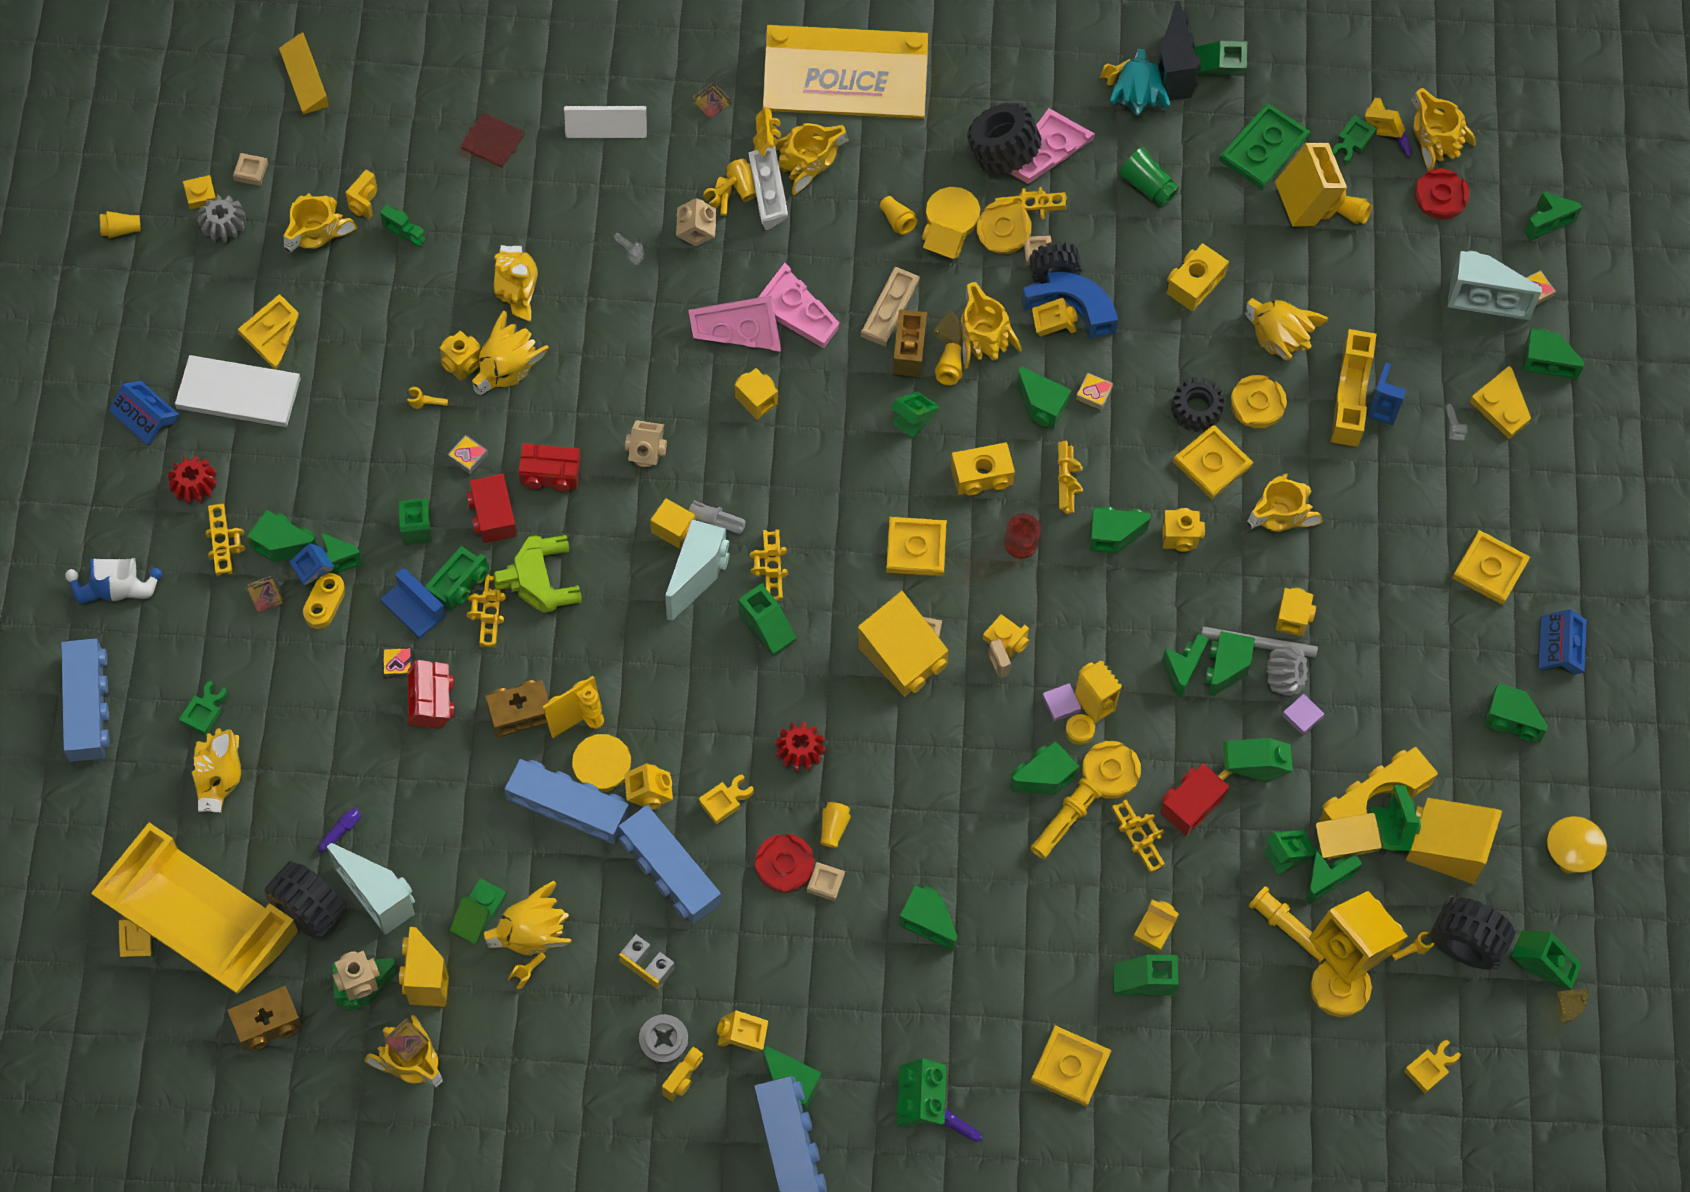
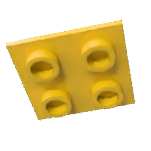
M593 676L579 681L572 689L560 696L553 697L543 706L552 738L582 720L593 729L600 728L604 723V717L601 714L602 705Z

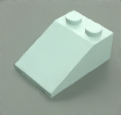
M1461 251L1450 278L1447 307L1530 320L1541 295L1542 288L1489 255L1480 254L1476 251Z
M692 519L665 595L667 620L673 621L718 578L720 569H726L730 553H727L729 540H726L725 528Z
M333 843L327 846L334 869L384 935L415 915L412 905L415 902L411 895L412 889L403 877L397 879L391 870Z

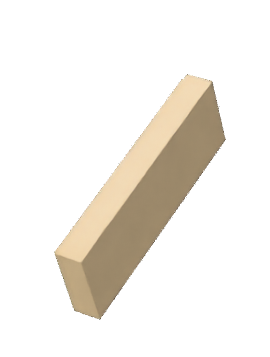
M898 267L893 269L861 331V337L884 347L887 346L897 327L899 309H906L920 282V276Z

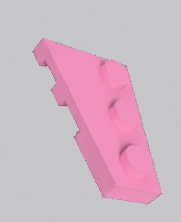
M1048 108L1036 125L1042 138L1041 148L1038 149L1039 153L1031 159L1032 161L1028 165L1025 164L1022 166V169L1018 171L1017 169L1013 170L1009 174L1029 184L1093 141L1095 133Z
M784 263L759 297L772 295L776 321L818 346L825 348L838 331L839 322L819 300H816L809 293L807 286L801 280H798L792 274L791 268Z
M772 295L688 310L693 338L781 352Z

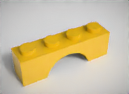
M1348 330L1342 351L1330 441L1332 443L1358 447L1365 427L1367 411L1366 393L1374 357L1375 333Z
M1417 747L1408 752L1402 750L1391 759V764L1385 768L1382 765L1375 768L1368 775L1369 779L1363 783L1356 781L1345 791L1347 794L1339 799L1335 796L1328 800L1322 806L1323 812L1319 821L1323 822L1367 814V802L1378 794L1392 793L1394 785H1406L1410 798H1414L1433 785L1438 773Z

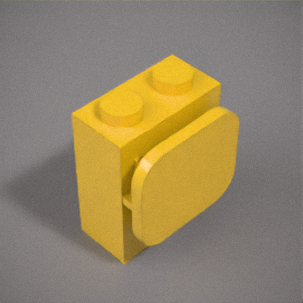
M1305 143L1275 181L1292 227L1316 226L1321 219H1330L1346 198L1347 186L1329 143Z

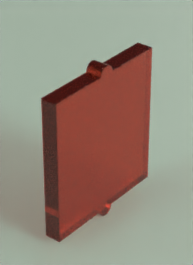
M482 113L474 127L469 128L470 133L462 143L461 149L503 168L511 154L516 153V147L525 134L520 129Z

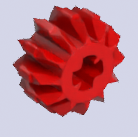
M195 455L191 461H188L183 456L182 464L173 462L172 467L174 471L168 472L167 476L170 481L168 487L178 501L185 499V502L190 505L193 499H197L201 504L203 496L211 498V489L217 488V481L215 479L217 474L207 459L200 461L199 457Z
M805 721L801 723L799 728L791 722L789 725L790 731L782 728L780 731L781 738L775 741V747L778 748L776 756L778 759H784L783 766L785 768L794 764V771L796 773L800 770V766H804L809 772L811 770V763L819 765L821 762L819 755L825 754V747L822 745L824 743V736L816 735V726L807 729Z

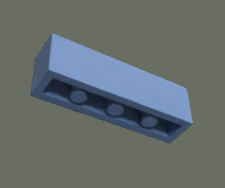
M98 639L61 642L64 752L69 762L104 759L105 748L110 747L109 731L104 730V720H109L107 702L104 703V693H108V680L106 675L103 676V666L108 664L107 651L101 648Z
M520 759L505 787L507 801L615 845L620 835L619 825L626 821L630 815L629 804L621 796L616 794L606 795L599 792V789L590 783H577L569 775L560 771L553 773L534 760L527 762Z
M648 805L619 825L620 837L618 840L626 852L632 851L638 858L636 862L640 869L646 875L650 873L655 878V886L664 897L669 895L675 903L673 905L675 911L683 920L688 918L694 925L722 904L720 891Z
M790 1076L754 1085L779 1191L827 1192L823 1173L818 1174L815 1163L820 1161L816 1143L810 1142L808 1131L812 1130L811 1119L808 1112L803 1113L800 1101L805 1099L801 1081L796 1082L795 1076Z

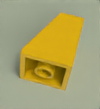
M900 591L858 626V649L904 697L910 692H918L925 685L928 677L933 673L938 675L948 665L949 650L903 591Z
M1427 798L1423 807L1417 806L1415 813L1420 817L1421 829L1420 833L1415 835L1406 861L1474 884L1486 865L1502 811L1494 808Z
M1367 891L1329 910L1308 939L1349 985L1396 952L1408 938V935L1403 931L1401 925L1395 922L1387 913L1380 901Z

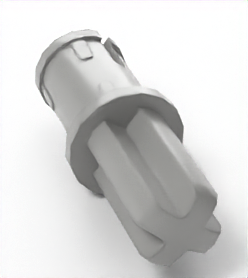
M694 500L689 509V512L695 514V520L725 528L738 534H742L745 528L746 521L744 519L722 512V507L714 508Z

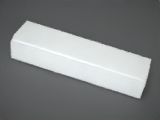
M646 106L564 107L566 138H646L647 136Z
M775 145L772 149L770 147L766 149L767 154L765 156L760 154L758 150L748 152L761 222L765 230L773 228L789 217Z

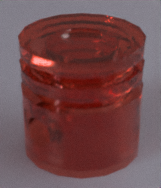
M1026 513L1016 514L1007 523L1004 545L1006 551L1014 558H1029L1037 551L1041 527L1034 516Z

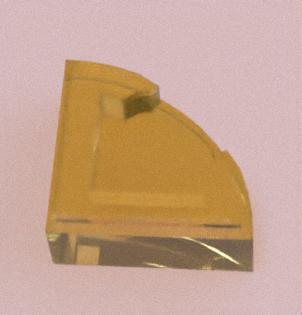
M949 310L934 329V335L947 343L959 345L962 331L957 315Z
M1588 989L1559 991L1556 994L1562 1024L1575 1020L1583 1012L1589 998Z

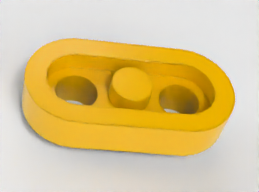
M328 573L319 577L303 608L305 622L311 628L322 629L332 622L345 595V585L340 576ZM327 584H334L332 589L325 588ZM316 608L322 609V612L319 614L313 613Z

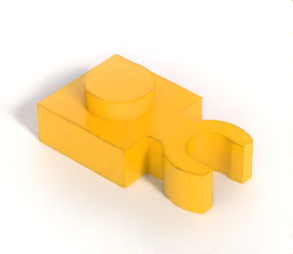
M743 774L735 777L732 781V786L729 788L722 782L698 798L699 804L716 825L740 809V803L737 800H746L753 795L754 788L752 786L747 790H740L738 788L740 784L745 782Z
M1448 1040L1440 1043L1435 1055L1427 1049L1404 1070L1424 1094L1448 1075L1449 1071L1444 1066L1454 1065L1461 1056L1459 1052L1452 1057L1444 1054V1049L1450 1043Z
M695 1047L691 1048L684 1061L678 1064L662 1085L663 1096L673 1102L677 1095L682 1097L687 1092L692 1083L689 1080L691 1074L704 1059L701 1051Z

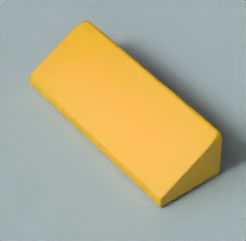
M304 33L298 34L281 46L279 50L303 114L327 108L329 104Z

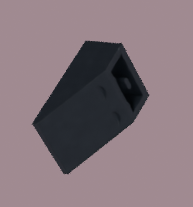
M1180 1L1175 2L1157 65L1169 101L1192 98L1194 87L1198 84L1197 72L1201 71L1200 58L1194 54L1193 50L1195 47L1194 36L1187 29L1189 24L1188 14L1182 10Z

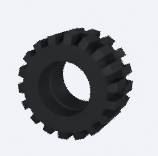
M1008 102L1001 105L996 104L991 106L992 108L982 111L980 116L975 117L974 123L970 124L968 128L967 138L980 167L990 174L994 172L995 175H1001L1003 172L1008 174L1016 169L1018 171L1025 164L1028 165L1032 161L1031 159L1039 153L1038 149L1041 148L1042 138L1031 113L1024 105L1019 106L1015 102L1011 104Z
M288 861L264 888L265 896L271 905L294 919L298 930L316 939H322L346 912L342 899L331 886L304 865L293 861Z
M1451 897L1446 900L1430 933L1431 938L1435 941L1434 943L1457 961L1475 968L1492 970L1497 969L1501 965L1515 937L1516 931L1509 920L1492 907L1469 898Z

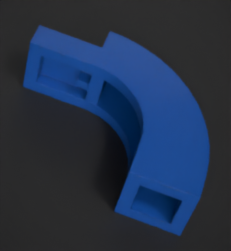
M1067 272L1047 273L1045 284L1033 283L1023 288L1021 302L1024 311L1063 298L1070 306H1074L1076 312L1084 321L1088 338L1116 333L1118 317L1111 299L1100 286L1083 276Z

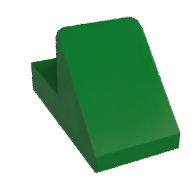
M1542 192L1537 203L1539 212L1529 218L1524 231L1526 237L1531 241L1576 222L1582 206L1578 202Z
M920 392L896 399L891 409L897 414L892 423L910 437H915L938 412L940 406Z
M427 498L399 501L400 533L404 545L432 541Z
M321 534L327 551L326 554L334 565V568L328 573L337 574L363 565L358 547L327 534Z
M1198 634L1194 643L1189 641L1182 655L1167 648L1164 650L1162 662L1176 695L1181 698L1206 650L1209 638Z
M1304 830L1274 832L1266 838L1269 847L1264 852L1277 874H1283L1313 859L1316 853V849Z
M1316 851L1311 864L1306 896L1309 904L1358 874L1362 862L1356 854L1349 859L1342 857L1329 867L1320 853Z
M480 878L468 898L462 897L450 928V933L477 946L506 899L507 892Z

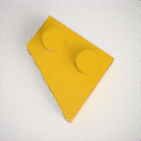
M279 294L238 328V334L276 370L281 363L299 319V313Z
M1510 366L1476 392L1469 401L1508 439H1511L1531 420L1516 377Z

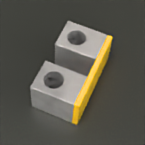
M636 934L619 954V961L658 990L674 971V962L659 952L645 970L642 969L639 965L651 952V947L649 943ZM665 966L664 969H659L658 967Z

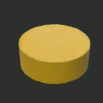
M1077 714L1067 721L1065 734L1070 742L1076 745H1085L1093 739L1095 724L1089 716Z

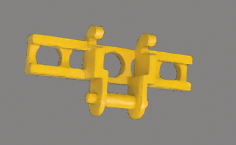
M764 107L756 115L757 135L753 139L754 151L758 150L763 156L767 154L766 149L768 147L772 149L778 143V140L773 136L776 135L777 138H781V132L772 125L780 126L781 123L779 119L772 118L771 110L767 107Z
M1039 187L1038 191L1026 192V189L1023 188L1019 196L995 198V201L1011 200L1020 204L1026 211L1040 209L1041 219H1046V211L1066 210L1067 196L1065 192L1046 194L1045 191L1043 192L1042 187ZM1034 199L1035 204L1027 206V200ZM1062 200L1061 203H1059V204H1054V203L1052 202V201Z
M1067 441L1058 442L1059 509L1066 514L1074 513V494L1082 493L1083 488L1077 482V479L1070 475V472H1081L1082 466L1080 462L1074 459L1073 446H1068Z
M224 504L208 506L211 529L206 531V537H212L213 551L208 553V558L214 559L216 576H221L224 573L233 574L231 554H240L245 551L246 548L244 545H241L240 536L244 534V531L239 528L228 530ZM216 509H220L222 515L220 517H214L213 511ZM222 522L223 527L215 528V523ZM216 537H226L222 543L215 542ZM234 537L235 545L229 546L228 538ZM220 561H227L225 569H220Z
M763 530L764 550H754L749 554L754 559V568L750 570V573L756 576L765 575L766 589L769 593L772 588L778 589V596L773 598L776 601H783L782 578L788 576V570L783 569L781 572L780 556L785 555L787 549L786 547H781L780 550L779 530H775V532ZM770 536L776 538V543L773 545L768 544V537ZM760 559H765V567H760ZM770 562H775L778 564V568L769 569L767 565ZM770 578H778V582L770 583Z
M488 574L485 578L483 595L473 594L468 596V600L472 602L471 611L466 614L471 620H481L480 647H496L498 624L504 622V617L499 616L500 602L506 600V595L501 593V589L492 590L489 588V583L494 580ZM478 603H483V612L477 611ZM490 607L497 610L495 615L486 614L485 612ZM486 623L493 624V628H485ZM492 634V642H485L484 636Z
M1127 800L1118 805H1113L1111 810L1121 825L1119 827L1120 832L1126 833L1133 845L1132 852L1138 853L1148 872L1151 874L1164 867L1165 863L1153 845L1154 839L1157 838L1159 840L1162 838L1161 835L1164 834V830H1158L1153 822L1155 815L1145 814L1144 818L1141 819L1140 816L1135 815ZM1119 809H1127L1128 816L1123 817ZM1145 824H1148L1153 832L1148 836L1141 827ZM1136 832L1141 833L1143 840L1136 842L1133 840L1132 835ZM1149 847L1151 852L1145 854L1143 849ZM1151 857L1156 858L1158 865L1153 867L1148 859Z

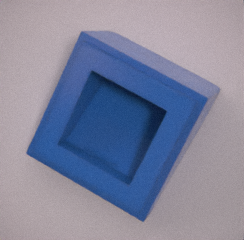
M310 543L289 562L305 585L334 568L323 548Z

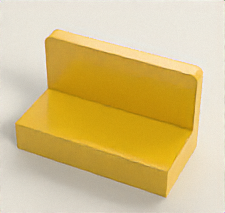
M1374 813L1323 821L1316 824L1320 846L1318 852L1325 861L1351 857L1355 854L1362 855L1379 852L1382 848Z

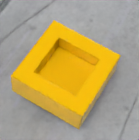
M210 175L183 181L190 210L207 206V199L216 201Z

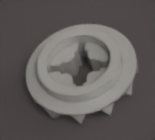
M666 1014L654 1016L647 1020L640 1030V1047L645 1056L655 1062L671 1063L674 1059L681 1057L688 1046L687 1029L674 1016ZM656 1032L663 1036L671 1033L669 1042L672 1047L664 1043L656 1047L658 1043Z

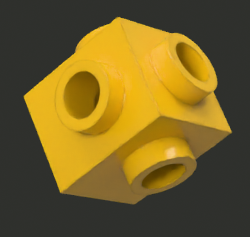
M461 330L454 336L447 337L441 347H439L441 365L460 381L480 367L479 355L481 347L472 336L467 337Z
M1188 508L1165 510L1162 520L1163 549H1176L1181 552L1197 549L1199 540L1204 539L1205 522H1200L1199 511H1191Z
M646 763L624 773L627 801L642 807L648 805L651 810H656L662 804L673 800L670 772L662 770L656 765Z

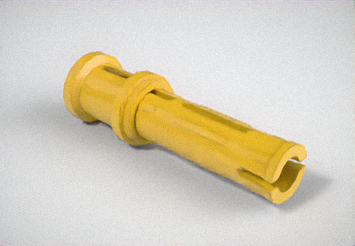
M1081 778L1078 782L1079 786L1073 794L1063 800V808L1030 847L1036 856L1045 860L1077 819H1081L1087 814L1086 809L1093 800L1101 797L1102 792L1093 782Z
M1265 886L1248 907L1250 909H1257L1268 919L1270 926H1279L1321 963L1325 959L1324 956L1308 939L1313 932L1289 913V906L1275 899L1269 893V888Z

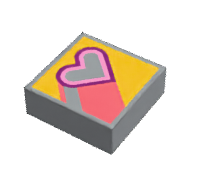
M465 435L449 452L448 459L471 474L487 457L488 450Z

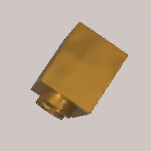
M899 309L893 375L920 377L927 312Z
M534 680L521 683L519 687L508 690L500 688L485 696L496 738L547 725L543 706L549 700L543 680L537 682ZM520 704L522 708L517 709L515 705Z
M286 986L227 1010L244 1051L262 1049L268 1044V1041L278 1037L281 1039L288 1038L294 1035L297 1029L302 1027ZM268 1017L270 1023L264 1025L262 1019Z

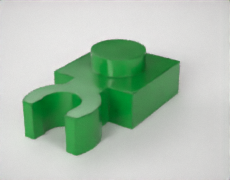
M1354 115L1339 134V140L1343 143L1333 147L1334 157L1340 152L1346 153L1343 164L1348 165L1352 161L1353 151L1356 150L1362 153L1376 135L1377 128Z
M386 204L380 211L382 226L403 240L408 238L417 247H420L426 240L422 236L425 230L418 225L411 224L408 216L402 210L393 209Z
M212 681L207 682L204 686V697L201 699L194 695L179 719L182 725L204 736H207L222 713L221 709L216 705L223 703L228 696L227 689L224 687L219 694L212 695L211 692L215 687Z

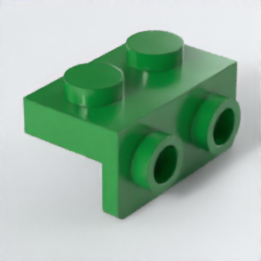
M461 546L427 583L425 588L444 606L453 611L458 604H463L466 601L470 590L486 578L489 570L487 558L482 554L477 557Z
M1394 785L1388 807H1371L1370 813L1375 814L1382 849L1411 851L1415 835L1420 833L1421 820L1415 813L1414 800L1410 798L1406 785Z
M922 1058L899 1066L897 1126L909 1128L926 1122L938 1126L945 1123V1064Z

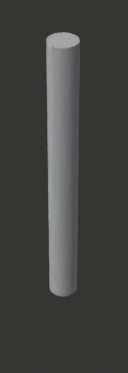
M1208 627L1202 628L1201 635L1210 640L1218 641L1220 632L1223 631L1255 638L1254 647L1274 651L1276 647L1292 646L1302 649L1304 656L1316 658L1317 646Z

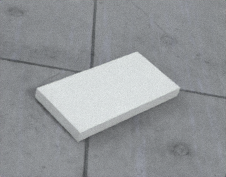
M189 355L175 406L176 409L287 428L301 378L300 374Z

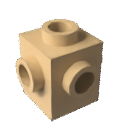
M698 198L677 207V237L694 246L715 238L716 208Z
M635 421L631 434H627L625 441V451H629L628 461H633L636 465L642 467L657 465L660 456L664 457L666 453L667 440L662 439L664 424Z
M364 951L346 953L339 961L334 962L338 972L333 974V978L339 992L346 991L349 1001L366 997L373 991L378 990L375 977L380 975L374 959L367 960Z

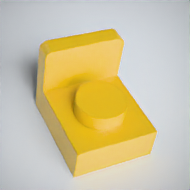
M1374 98L1372 104L1366 110V122L1377 128L1376 135L1401 138L1405 128L1398 111L1385 110L1381 98Z
M367 169L346 191L348 208L355 215H362L370 220L373 216V211L369 201L376 195L377 184L375 175Z
M1063 298L1032 308L1036 333L1040 337L1067 328L1070 333L1077 332L1075 322L1078 321L1076 309L1073 305L1070 306Z
M1001 614L985 631L982 639L989 644L1000 639L1010 659L1016 652L1020 654L1027 647L1030 641L1028 639L1030 628L1026 625L1019 628Z
M1151 900L1133 939L1160 953L1176 923L1179 913L1174 911V907L1167 902Z
M122 917L119 920L120 957L151 956L153 954L152 936L125 917Z
M733 1011L719 1021L717 1027V1035H719L718 1045L725 1047L733 1044L760 1052L764 1048L768 1021L743 1012Z

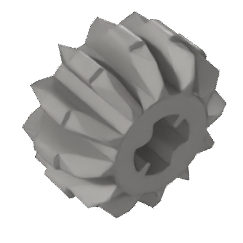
M217 195L216 201L207 199V206L200 207V216H198L199 226H201L205 237L211 236L214 242L222 238L226 243L229 236L237 239V231H244L245 212L242 210L239 201L233 202L230 196L222 200Z
M1282 646L1276 647L1274 651H1271L1270 660L1267 661L1268 670L1266 672L1268 673V683L1271 684L1270 688L1273 692L1293 695L1299 694L1301 690H1304L1305 681L1308 679V668L1306 666L1307 658L1304 657L1302 649Z

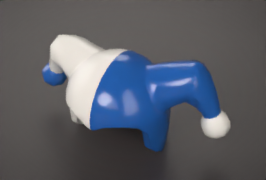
M135 558L90 559L89 582L83 586L78 582V574L73 569L68 570L65 577L70 582L76 601L79 604H86L100 598L106 601H119L124 598L148 599L153 595L157 581L162 578L163 573L160 569L153 568L150 571V578L146 582H141L136 577Z

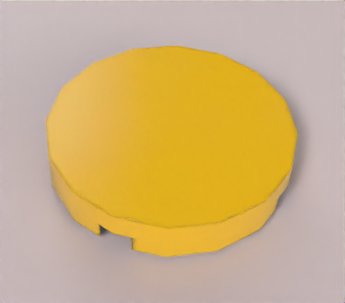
M947 187L932 194L926 208V219L929 225H931L932 221L939 220L966 230V236L975 230L980 216V206L978 200L971 192L963 188Z
M995 201L989 204L984 209L985 211L982 215L979 216L977 220L978 237L980 242L993 253L999 255L1014 253L1027 243L1031 235L1032 222L1027 211L1014 201Z
M1251 375L1241 379L1233 389L1230 398L1231 410L1236 419L1252 428H1267L1275 425L1283 417L1287 405L1286 393L1276 381L1274 383L1268 379L1269 377L1263 375Z
M596 734L586 738L577 746L573 754V772L580 784L584 782L590 783L597 787L599 792H609L625 782L624 773L631 771V755L627 746L620 739L609 734Z
M1104 741L1094 745L1086 754L1082 763V777L1093 782L1102 792L1101 797L1105 799H1118L1128 795L1136 788L1141 775V763L1137 754L1131 748L1129 749L1118 741Z
M1326 960L1313 973L1310 990L1318 1008L1328 1015L1342 1018L1353 1016L1362 1011L1370 999L1372 985L1367 972L1348 985Z

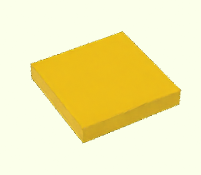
M1215 425L1211 426L1173 458V463L1211 500L1253 465V461Z
M889 517L886 573L943 576L947 520Z
M1479 530L1452 579L1504 605L1530 556Z
M1055 1026L1030 1082L1087 1107L1111 1050Z

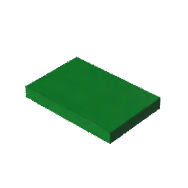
M1267 103L1223 151L1219 161L1263 190L1310 137L1311 131Z

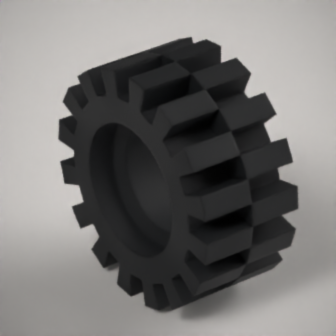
M1061 241L1056 242L1055 245H1052L1051 242L1046 243V247L1039 246L1038 250L1034 249L1029 256L1032 278L1035 282L1038 281L1041 284L1046 283L1047 273L1067 272L1080 275V271H1082L1078 248L1074 244L1070 245L1069 242H1064L1063 245Z
M1192 377L1191 383L1186 379L1183 382V386L1180 384L1175 391L1172 402V415L1174 419L1178 418L1177 423L1180 426L1186 423L1184 429L1188 431L1190 426H1193L1194 432H1199L1200 427L1203 428L1204 432L1209 429V425H1216L1217 421L1219 422L1224 407V394L1221 395L1222 390L1220 387L1214 389L1215 382L1211 381L1210 384H1206L1207 378L1202 377L1201 382H1198L1197 377ZM1190 398H1201L1208 403L1209 408L1203 412L1194 411L1188 407L1187 402Z

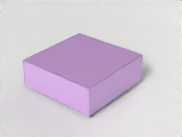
M1070 683L1042 694L1053 722L1081 712L1080 704Z
M1303 694L1283 712L1282 716L1300 734L1304 735L1324 717V713Z

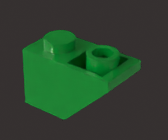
M1218 41L1194 47V54L1199 56L1201 62V71L1197 72V75L1245 76L1247 69V41Z
M1107 506L1093 508L1089 551L1118 554L1148 530L1151 513H1144L1138 509L1128 511L1115 510Z
M268 510L247 535L250 548L274 563L293 559L309 543L317 545L315 536L310 530L304 527L299 529L292 525L286 516L280 513L275 515Z
M762 583L738 599V614L773 656L796 641L797 638L780 605Z
M1221 631L1218 641L1212 640L1209 657L1214 658L1213 667L1208 666L1205 677V684L1210 685L1208 695L1215 696L1247 676L1251 665L1255 638Z
M1497 684L1491 696L1484 725L1490 726L1496 732H1509L1518 735L1521 739L1528 742H1541L1548 725L1528 693L1504 684Z
M1055 741L1049 747L1044 745L1039 748L1033 755L1034 759L1027 765L1022 763L1011 773L1010 789L1013 792L1056 795L1077 777L1080 766Z
M1144 955L1113 964L1114 995H1175L1178 987V955Z

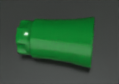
M1144 147L1134 152L1118 172L1119 177L1132 184L1160 207L1166 206L1179 190V186L1152 159Z

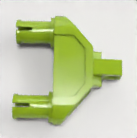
M537 535L529 536L515 557L514 564L508 565L505 570L494 572L495 589H512V591H517L520 598L544 613L553 612L558 606L581 604V592H578L580 591L579 586L553 589V587H550L545 567L544 556L569 553V543L565 541L567 536L562 535L543 539Z

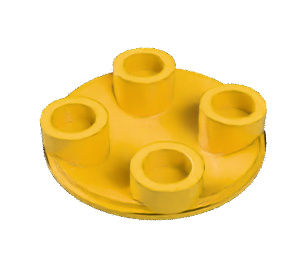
M1576 816L1563 818L1552 826L1547 835L1548 851L1552 859L1565 873L1591 871L1601 864L1606 855L1607 844L1605 836L1600 828L1588 819Z

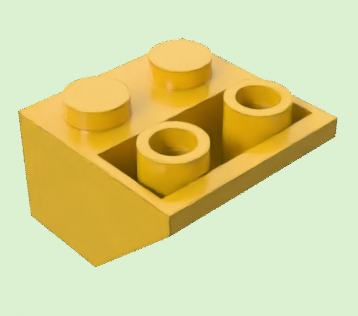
M410 927L409 937H404L402 944V955L405 956L406 967L401 966L399 972V985H402V994L407 996L409 1005L446 1007L449 977L444 958L416 927Z

